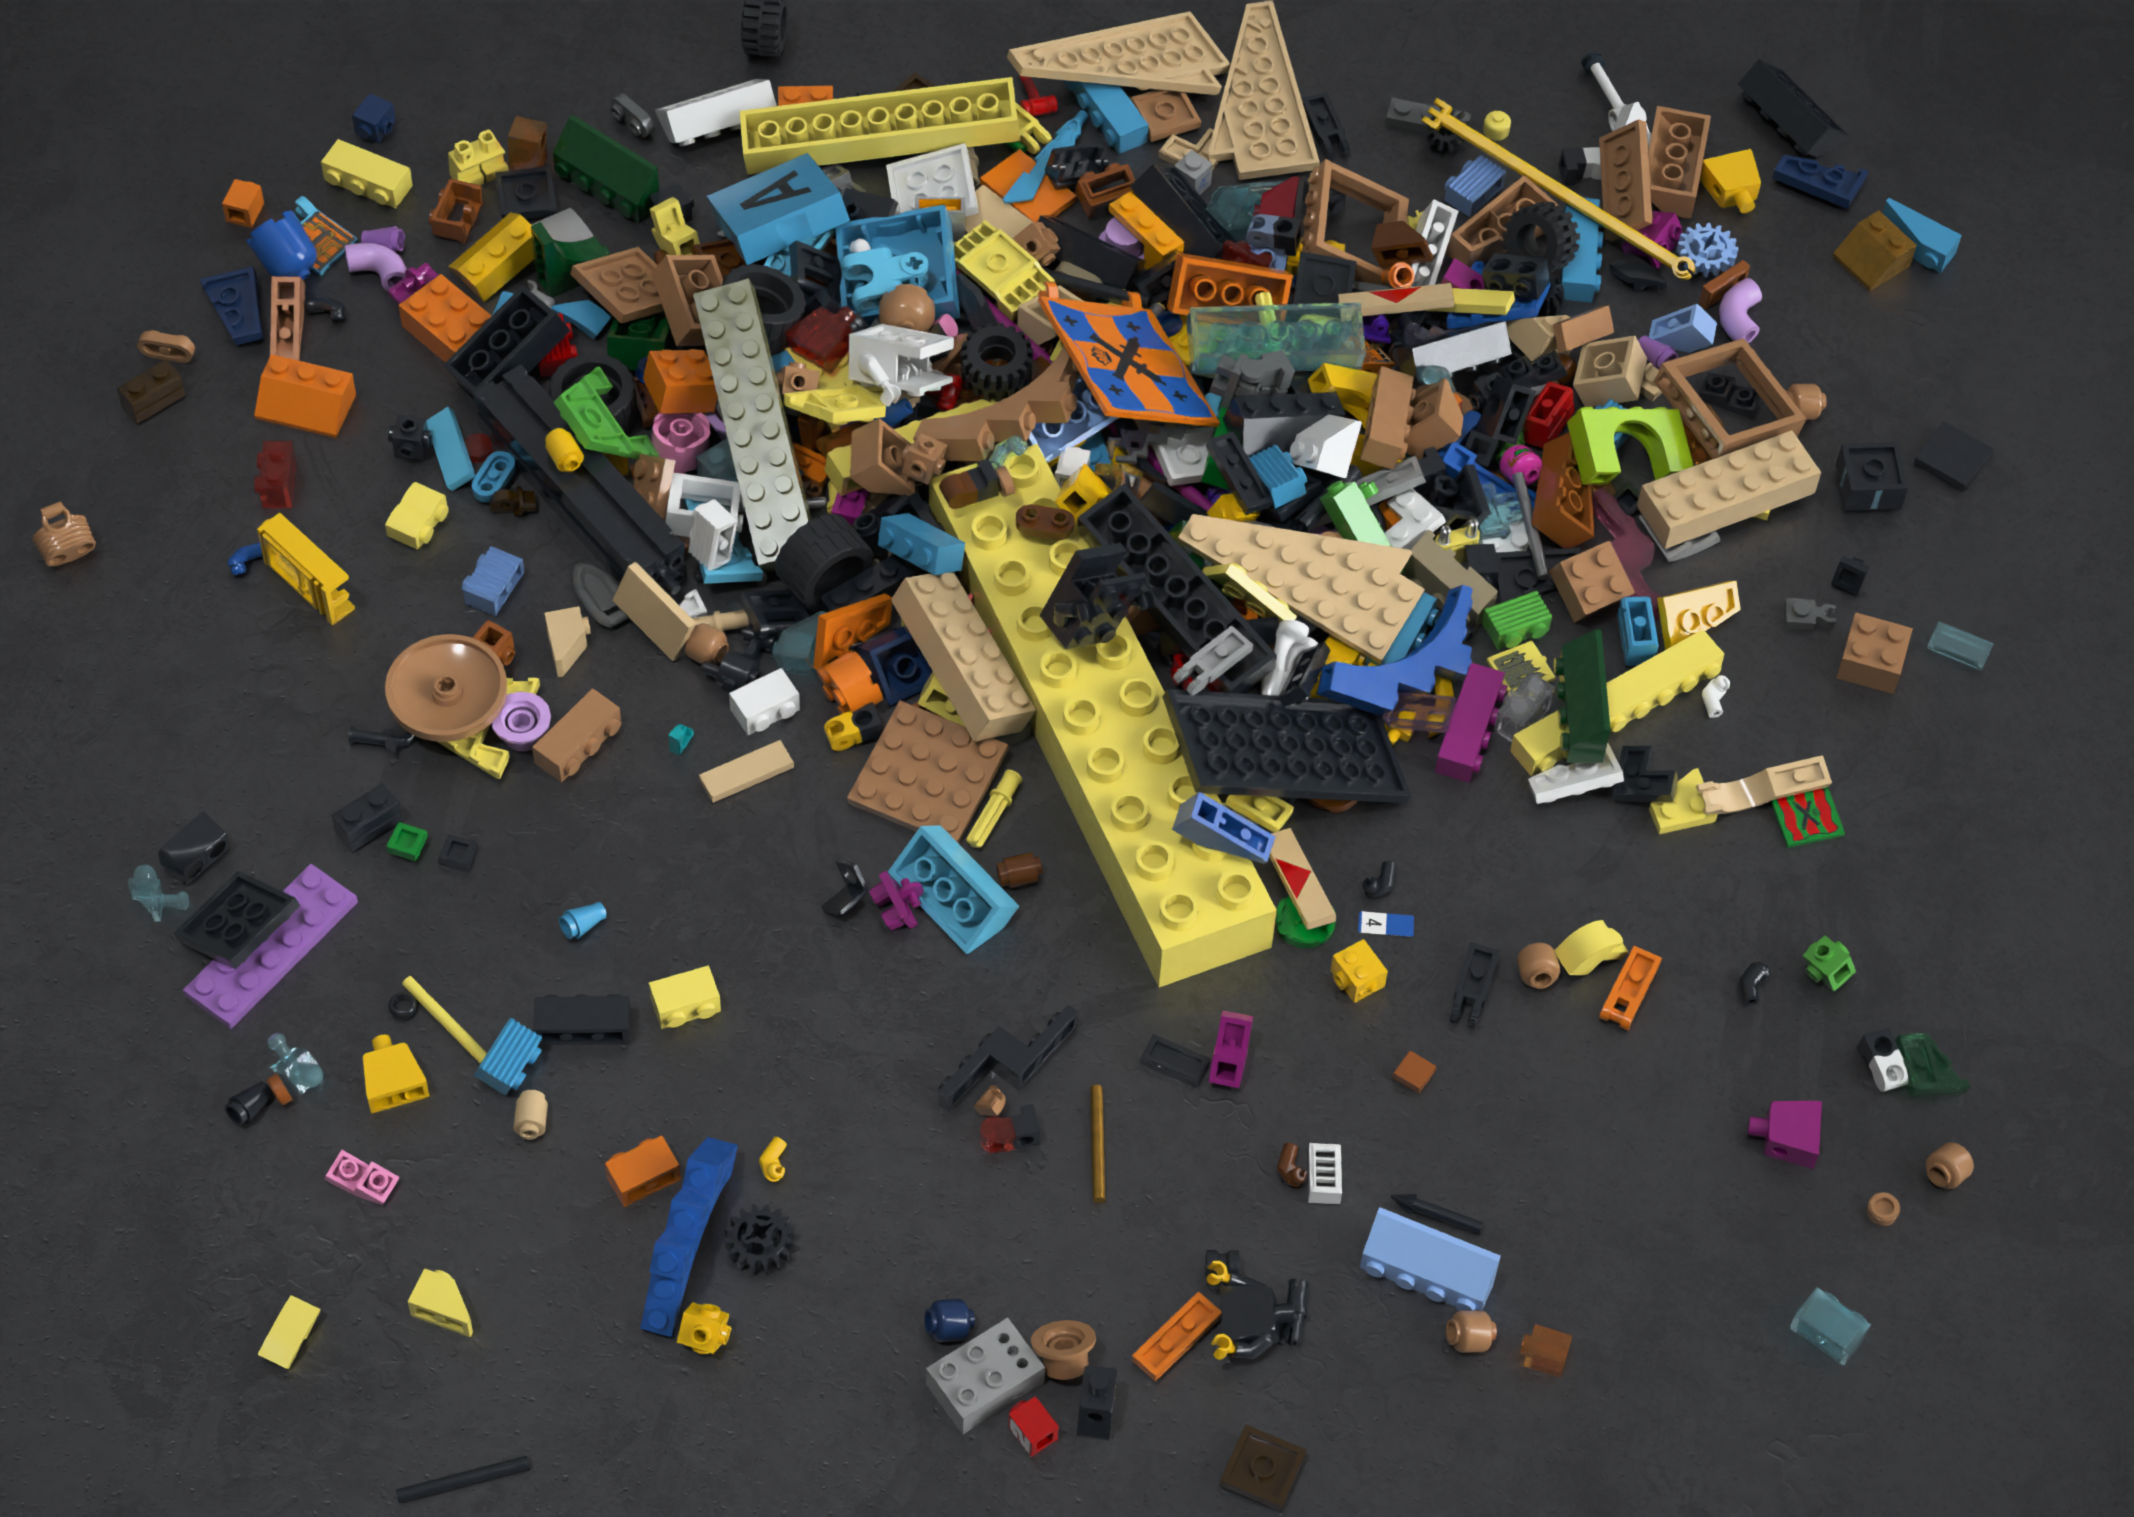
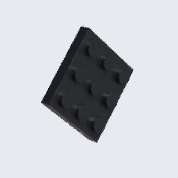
M237 871L173 934L178 942L236 970L274 931L290 918L300 907V904L295 897Z

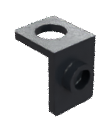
M838 859L836 865L846 886L821 907L825 912L842 915L845 911L854 908L857 902L869 893V890L858 866L853 862ZM847 869L853 873L856 880L851 878V876L847 872Z

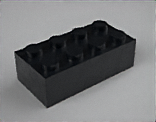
M522 285L465 342L443 367L458 384L474 397L473 392L492 381L495 385L503 381L502 375L519 365H522L529 373L571 330L556 312Z

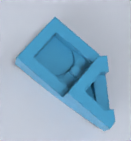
M589 300L553 305L551 308L557 314H563L564 323H573L593 340L612 317Z

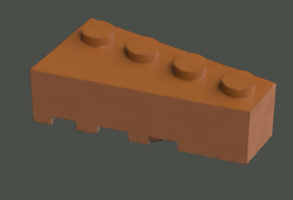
M1570 432L1544 444L1542 454L1543 467L1540 470L1531 524L1562 548H1572L1594 538L1591 484L1582 485Z

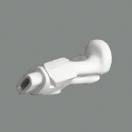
M1283 620L1280 622L1276 631L1274 653L1277 655L1276 667L1262 678L1261 695L1279 696L1300 652L1318 645V642L1314 639L1307 637L1309 628L1304 623L1296 620Z

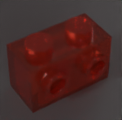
M263 441L262 452L257 453V469L260 470V476H255L254 479L255 493H260L263 508H292L296 472L293 442Z

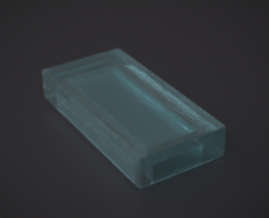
M1939 621L1927 649L1982 671L1994 643Z

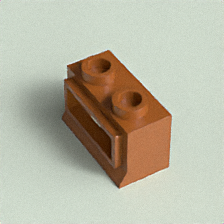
M1114 163L1106 167L1105 172L1096 175L1094 172H1087L1079 178L1075 193L1088 219L1093 218L1096 207L1107 204L1109 208L1110 203L1131 191L1135 194L1130 186L1136 180L1128 164L1120 166L1119 163ZM1122 179L1124 181V184L1094 194L1091 191L1092 189Z
M449 178L446 187L442 188L439 192L436 209H432L429 215L428 222L429 225H432L433 235L457 240L465 245L484 204L481 185ZM456 203L464 205L460 222L449 220Z

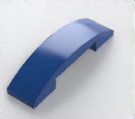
M1457 442L1449 445L1442 461L1447 468V474L1452 479H1455L1466 464L1474 465L1490 508L1508 510L1515 508L1521 511L1516 490L1513 486L1475 463L1477 455ZM1527 488L1534 511L1536 493Z

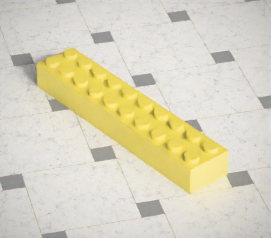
M1012 77L740 111L742 147L747 175L762 173L806 153L812 157L818 166L934 152L964 143L967 147L1020 141Z

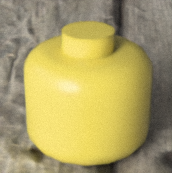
M1492 111L1487 114L1483 124L1485 136L1492 140H1503L1508 137L1511 128L1510 117L1502 111Z

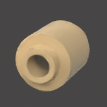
M526 1090L516 1100L513 1129L524 1139H535L545 1133L548 1103L542 1092Z

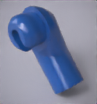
M260 542L237 549L228 559L227 566H230L232 575L246 572L245 561L263 557Z

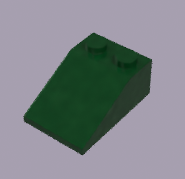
M659 312L622 324L614 318L607 336V355L620 360L630 371H643L644 373L649 351L670 349L672 332L665 312Z

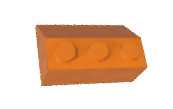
M271 354L260 379L254 414L255 419L337 438L356 396L353 374Z

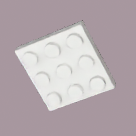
M965 143L886 165L891 198L898 202L894 216L905 211L915 210V197H965V217L979 213L970 158Z

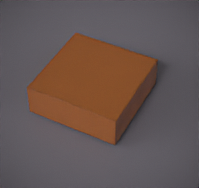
M1409 1051L1393 1073V1079L1420 1094L1435 1073L1437 1066Z

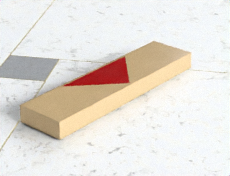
M1451 283L1338 294L1341 318L1454 307Z
M1291 828L1271 833L1276 837L1269 857L1306 929L1309 930L1336 922V914Z

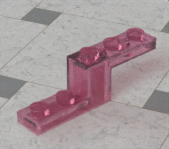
M1601 488L1593 492V514L1615 538L1611 544L1635 591L1630 597H1650L1654 622H1656L1660 618L1657 600L1660 596L1649 588L1644 582L1642 575L1638 572L1652 563L1655 551L1653 541L1640 531L1631 516L1625 514L1619 507L1617 500Z

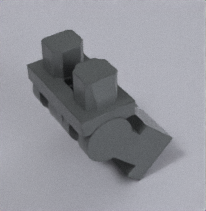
M1283 350L1261 354L1259 360L1249 359V356L1241 353L1238 360L1223 355L1215 372L1217 374L1209 392L1222 397L1221 407L1227 409L1234 397L1287 394V388L1290 387L1295 370Z

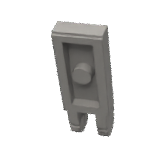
M1230 626L1191 656L1189 661L1175 673L1173 678L1180 684L1196 671L1199 676L1187 687V692L1193 696L1200 692L1207 683L1213 682L1249 654L1253 649V644L1233 626Z

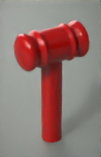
M1019 75L1029 97L1028 100H1021L1020 106L1033 117L1049 114L1050 112L1055 113L1058 109L1056 97L1053 94L1040 97L1032 77Z
M946 374V376L953 377V382L941 386L940 390L924 392V395L938 397L939 402L936 403V407L941 412L954 409V406L957 405L962 385L965 382L957 374Z

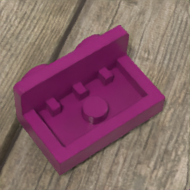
M1652 211L1653 224L1637 231L1671 252L1679 242L1681 233L1684 234L1676 213ZM1627 241L1621 246L1624 254L1632 252L1637 256H1648L1653 268H1659L1662 264Z

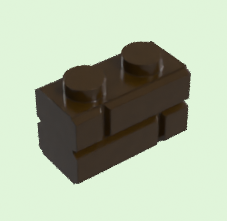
M167 360L161 361L117 387L121 407L136 424L185 396L181 376Z

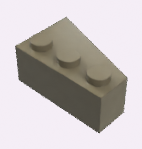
M1428 530L1410 549L1413 553L1407 561L1404 577L1424 588L1425 593L1436 597L1437 606L1442 610L1448 590L1460 585L1473 588L1471 595L1473 604L1467 615L1466 625L1476 630L1481 624L1483 610L1496 604L1498 591L1471 566L1466 570L1453 558L1456 553L1450 548L1445 551L1433 540L1436 535Z

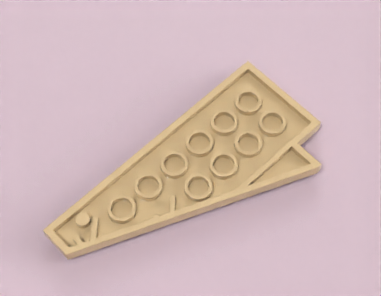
M1273 1L1246 4L1208 150V161L1211 159L1217 161L1233 159L1239 180L1311 171L1314 167L1320 165Z
M1190 11L1009 49L1007 59L1020 76L1136 87L1139 90L1159 89L1218 95L1221 89V85L1214 76L1228 73L1231 66Z
M1196 514L1191 516L1177 539L1178 543L1215 565L1229 563L1240 565L1246 570V575L1250 579L1265 585L1268 588L1267 592L1271 596L1286 602L1290 607L1289 610L1379 664L1425 590L1400 574L1413 553L1409 549Z

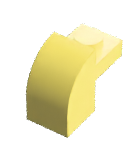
M671 197L650 208L655 226L651 231L660 249L667 251L668 255H692V245L700 244L697 231L685 224L679 201Z
M1603 920L1591 922L1573 932L1555 949V952L1569 975H1588L1602 960H1621L1628 953V950L1623 944L1621 935L1613 930V928H1608Z

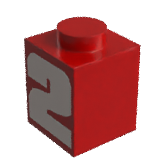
M1036 1396L1027 1402L1022 1400L1011 1408L1008 1414V1428L1030 1457L1058 1440L1059 1426Z

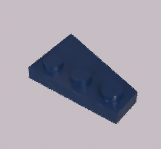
M1784 155L1776 166L1772 178L1848 209L1865 182L1869 170L1859 169L1857 173L1844 170L1845 166L1835 164L1834 168L1820 166L1816 160Z
M253 266L199 279L236 345L264 339L257 273Z

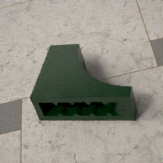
M541 222L531 226L537 281L546 294L552 298L581 286L570 275L573 265L610 255L606 245H601L595 236L576 242H561L552 239Z

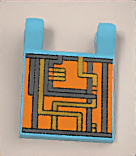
M301 196L295 201V204L298 206L296 213L305 218L301 224L317 251V259L311 270L321 276L345 254L344 245L358 243V238L317 210L306 197Z

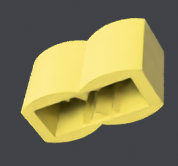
M414 482L406 491L401 503L390 514L385 524L387 536L417 550L423 543L427 544L432 538L433 527L438 522H442L448 514L449 508L446 502V495Z

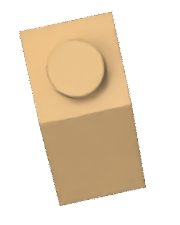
M579 606L544 613L557 677L564 676L587 647L586 635L591 634L588 617H582Z

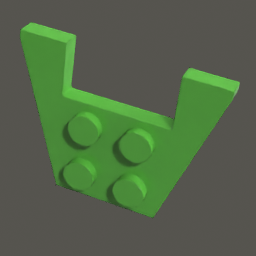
M596 367L590 374L584 376L578 383H575L553 402L560 411L561 417L575 433L578 442L585 449L639 460L640 453L655 457L660 456L647 435L627 437L599 395L607 394L613 388V385L600 367Z

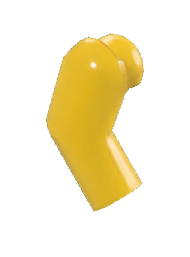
M774 1137L759 1157L763 1176L771 1182L779 1181L785 1174V1168L781 1167L778 1158L787 1147V1144L779 1137Z

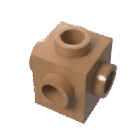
M1032 222L1013 238L1042 267L1053 262L1056 259L1054 254L1061 250L1056 243L1058 238L1055 233L1049 228L1046 229L1042 222Z
M789 362V366L781 367L779 372H776L781 398H784L785 393L817 390L820 371L806 369V364Z
M921 433L912 445L907 444L901 457V460L904 461L902 474L928 485L935 475L939 477L944 469L946 460L943 458L947 444Z

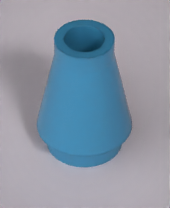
M600 902L566 910L559 917V926L568 939L573 937L579 939L597 923L606 919L607 913Z

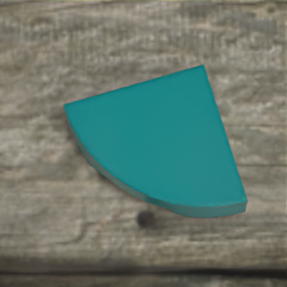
M683 724L673 728L668 735L670 752L679 756L694 736L693 729Z

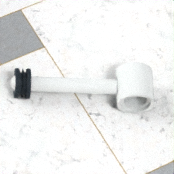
M1596 51L1590 52L1583 57L1581 65L1587 74H1594L1613 107L1608 113L1611 131H1613L1620 111L1626 104H1623L1604 72L1605 61L1601 54Z

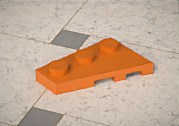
M884 593L819 615L813 668L817 671L820 670L836 656L840 657L848 653V648L859 640L865 642L888 626L891 619L892 597Z

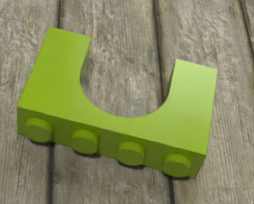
M1583 407L1577 410V413L1567 421L1582 485L1608 484L1621 473L1614 445L1615 432L1632 435L1644 445L1650 457L1655 480L1693 467L1679 409H1667L1666 407L1643 409L1642 407L1618 409V407L1593 409V407Z

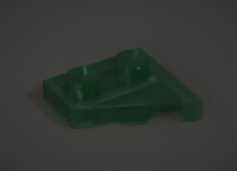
M1928 1033L1899 1034L1895 1041L1907 1070V1085L1910 1095L1967 1092L1970 1088L1969 1082L1966 1078L1960 1080L1950 1068L1953 1063L1938 1049L1937 1044Z

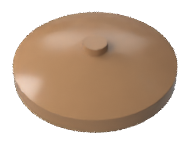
M443 634L422 639L401 652L388 671L385 693L389 710L395 721L402 728L419 738L448 742L473 736L485 729L497 718L506 701L507 679L501 660L487 645L471 637Z

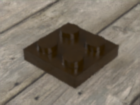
M1245 1424L1220 1479L1219 1486L1281 1511L1307 1450Z

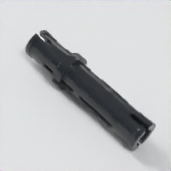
M1350 463L1346 478L1338 476L1331 478L1326 483L1324 490L1293 520L1295 527L1301 532L1308 533L1314 524L1327 513L1319 499L1328 493L1327 488L1340 480L1343 483L1357 482L1362 477L1360 469Z

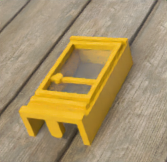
M278 513L273 518L265 520L257 528L264 563L269 565L316 610L319 609L321 615L326 614L328 623L333 626L355 610V606L348 600L350 594L345 589L340 591L336 589L349 579V575L287 518Z

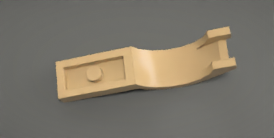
M1822 755L1766 768L1750 777L1733 782L1719 784L1710 781L1698 784L1696 790L1702 794L1706 806L1703 809L1705 815L1727 814L1754 808L1774 799L1829 787L1832 781Z

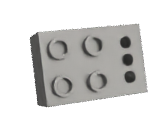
M1009 1318L1004 1319L926 1368L927 1387L962 1435L1043 1385L1045 1378V1366Z

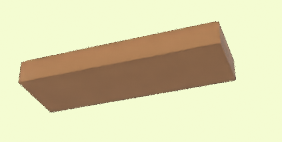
M1609 305L1594 308L1553 324L1558 352L1571 350L1614 333Z

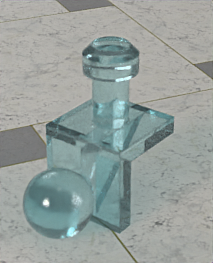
M150 865L138 866L134 871L133 878L128 880L132 899L138 900L153 915L154 921L161 922L163 907H177L178 910H186L189 906V895L186 892H178V895L164 894L160 879H157V873Z
M275 1033L267 1041V1046L270 1050H275L281 1058L271 1067L274 1072L285 1074L299 1094H303L308 1088L318 1086L322 1082L325 1073L309 1051L296 1047L290 1050L285 1043L286 1037L283 1033Z

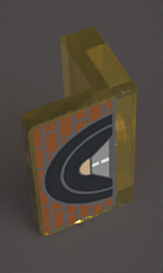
M1095 463L1096 476L1116 482V489L1125 484L1140 500L1143 471L1124 464Z

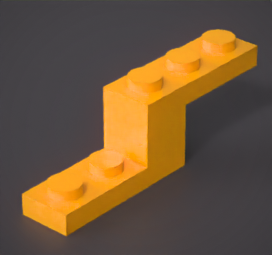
M1131 191L1109 204V212L1144 245L1143 260L1146 261L1144 264L1146 270L1176 250L1184 252V241Z

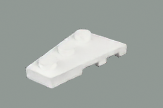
M1608 743L1603 763L1557 765L1528 779L1530 791L1537 804L1553 802L1558 798L1570 795H1580L1600 787H1611L1616 783L1624 781L1623 771Z

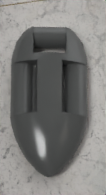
M578 562L572 574L573 587L577 597L590 616L605 627H612L627 620L629 617L612 601L619 587L612 575L593 563Z

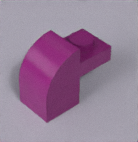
M1222 1011L1208 1082L1235 1088L1240 1087L1250 1042L1253 1016Z

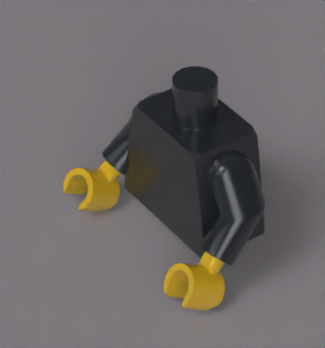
M1213 1261L1208 1266V1269L1216 1271L1218 1276L1209 1274L1206 1277L1207 1282L1210 1285H1216L1222 1281L1224 1285L1220 1286L1223 1334L1216 1335L1211 1342L1212 1346L1221 1347L1217 1348L1213 1353L1216 1359H1224L1227 1354L1230 1357L1255 1359L1270 1348L1272 1344L1280 1341L1279 1324L1297 1321L1295 1303L1277 1304L1272 1288L1231 1270L1227 1272L1226 1265L1221 1261Z

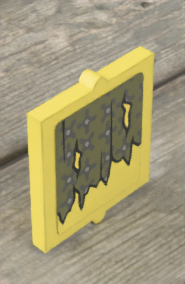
M1533 641L1488 657L1486 661L1490 668L1505 672L1503 684L1508 686L1506 693L1509 698L1552 682L1556 678L1546 663L1547 658L1541 655Z

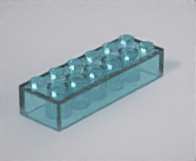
M1361 302L1190 307L1186 322L1191 374H1217L1215 372L1223 355L1238 360L1241 353L1248 355L1249 359L1259 360L1261 354L1283 350L1295 371H1316L1323 363L1361 369L1366 356Z

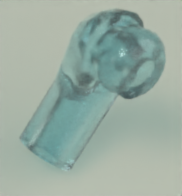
M1429 365L1422 371V378L1426 384L1431 385V383H1437L1446 378L1453 393L1456 391L1447 368Z
M1013 435L996 445L989 461L994 469L1002 467L1011 452L1020 456L1027 450L1028 444L1022 440V437Z

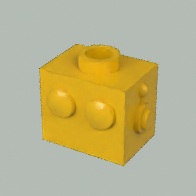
M1364 939L1334 954L1332 957L1330 971L1333 974L1334 981L1340 990L1346 991L1354 1003L1385 987L1388 971Z

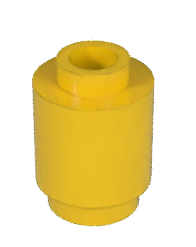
M557 428L549 432L545 438V448L558 470L571 472L579 468L584 455L572 434L563 428Z

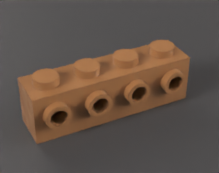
M1381 366L1372 387L1361 460L1393 470L1397 460L1404 459L1408 443L1404 442H1406L1411 425H1408L1413 413L1411 405L1416 394V389L1412 388L1414 376Z

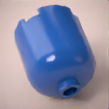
M292 210L283 212V219L274 223L271 218L250 233L253 239H246V242L271 277H301L304 280L310 276L309 270L315 264L317 251Z

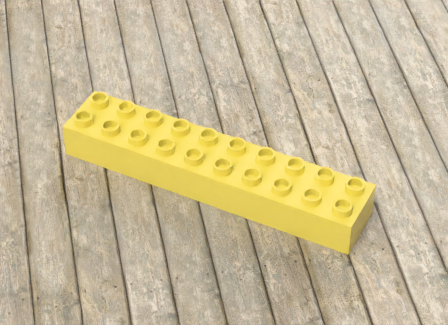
M1038 444L989 459L994 469L1005 466L1012 477L1015 493L1007 497L1002 496L999 492V496L962 508L952 509L939 489L940 482L949 475L961 474L976 468L977 463L941 474L939 477L934 476L929 483V505L932 510V516L936 522H940L943 525L946 533L965 542L962 570L959 571L957 578L966 594L974 595L975 609L986 627L992 631L993 639L1036 709L1030 719L1031 729L1158 987L1272 948L1277 910L1252 861L1197 845L1172 830L1180 804L1197 793H1195L1162 698L1165 692L1127 618L1125 617L1116 630V635L1109 642L1065 649L1039 616L1075 551L1091 547L1078 533L1077 521L1075 522L1073 534L1064 540L1025 535L1016 528V512L1024 505L1033 504L1061 509L1054 502L1060 487ZM1203 793L1222 805L1217 794Z

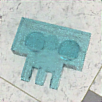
M1493 483L1481 484L1491 513L1478 528L1480 539L1486 540L1508 536L1510 532L1508 523L1523 520L1519 502L1516 501V493L1497 494Z

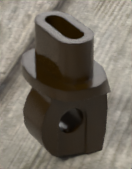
M517 486L516 492L508 489L498 490L494 492L489 501L490 512L513 513L515 516L523 515V511L535 512V492L522 491L521 486Z

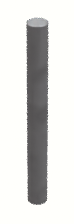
M1517 472L1512 475L1537 576L1539 580L1549 578V572L1538 529L1531 525L1533 509L1524 474Z

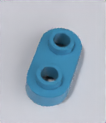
M497 451L488 456L472 481L473 495L477 500L489 502L494 492L505 489L516 470L515 461L511 454Z

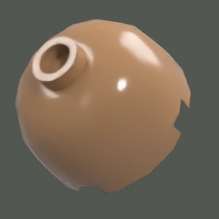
M901 284L895 286V290L890 291L888 294V291L883 294L879 302L880 324L923 332L931 330L935 320V302L933 298L931 299L927 295L925 289L913 284Z

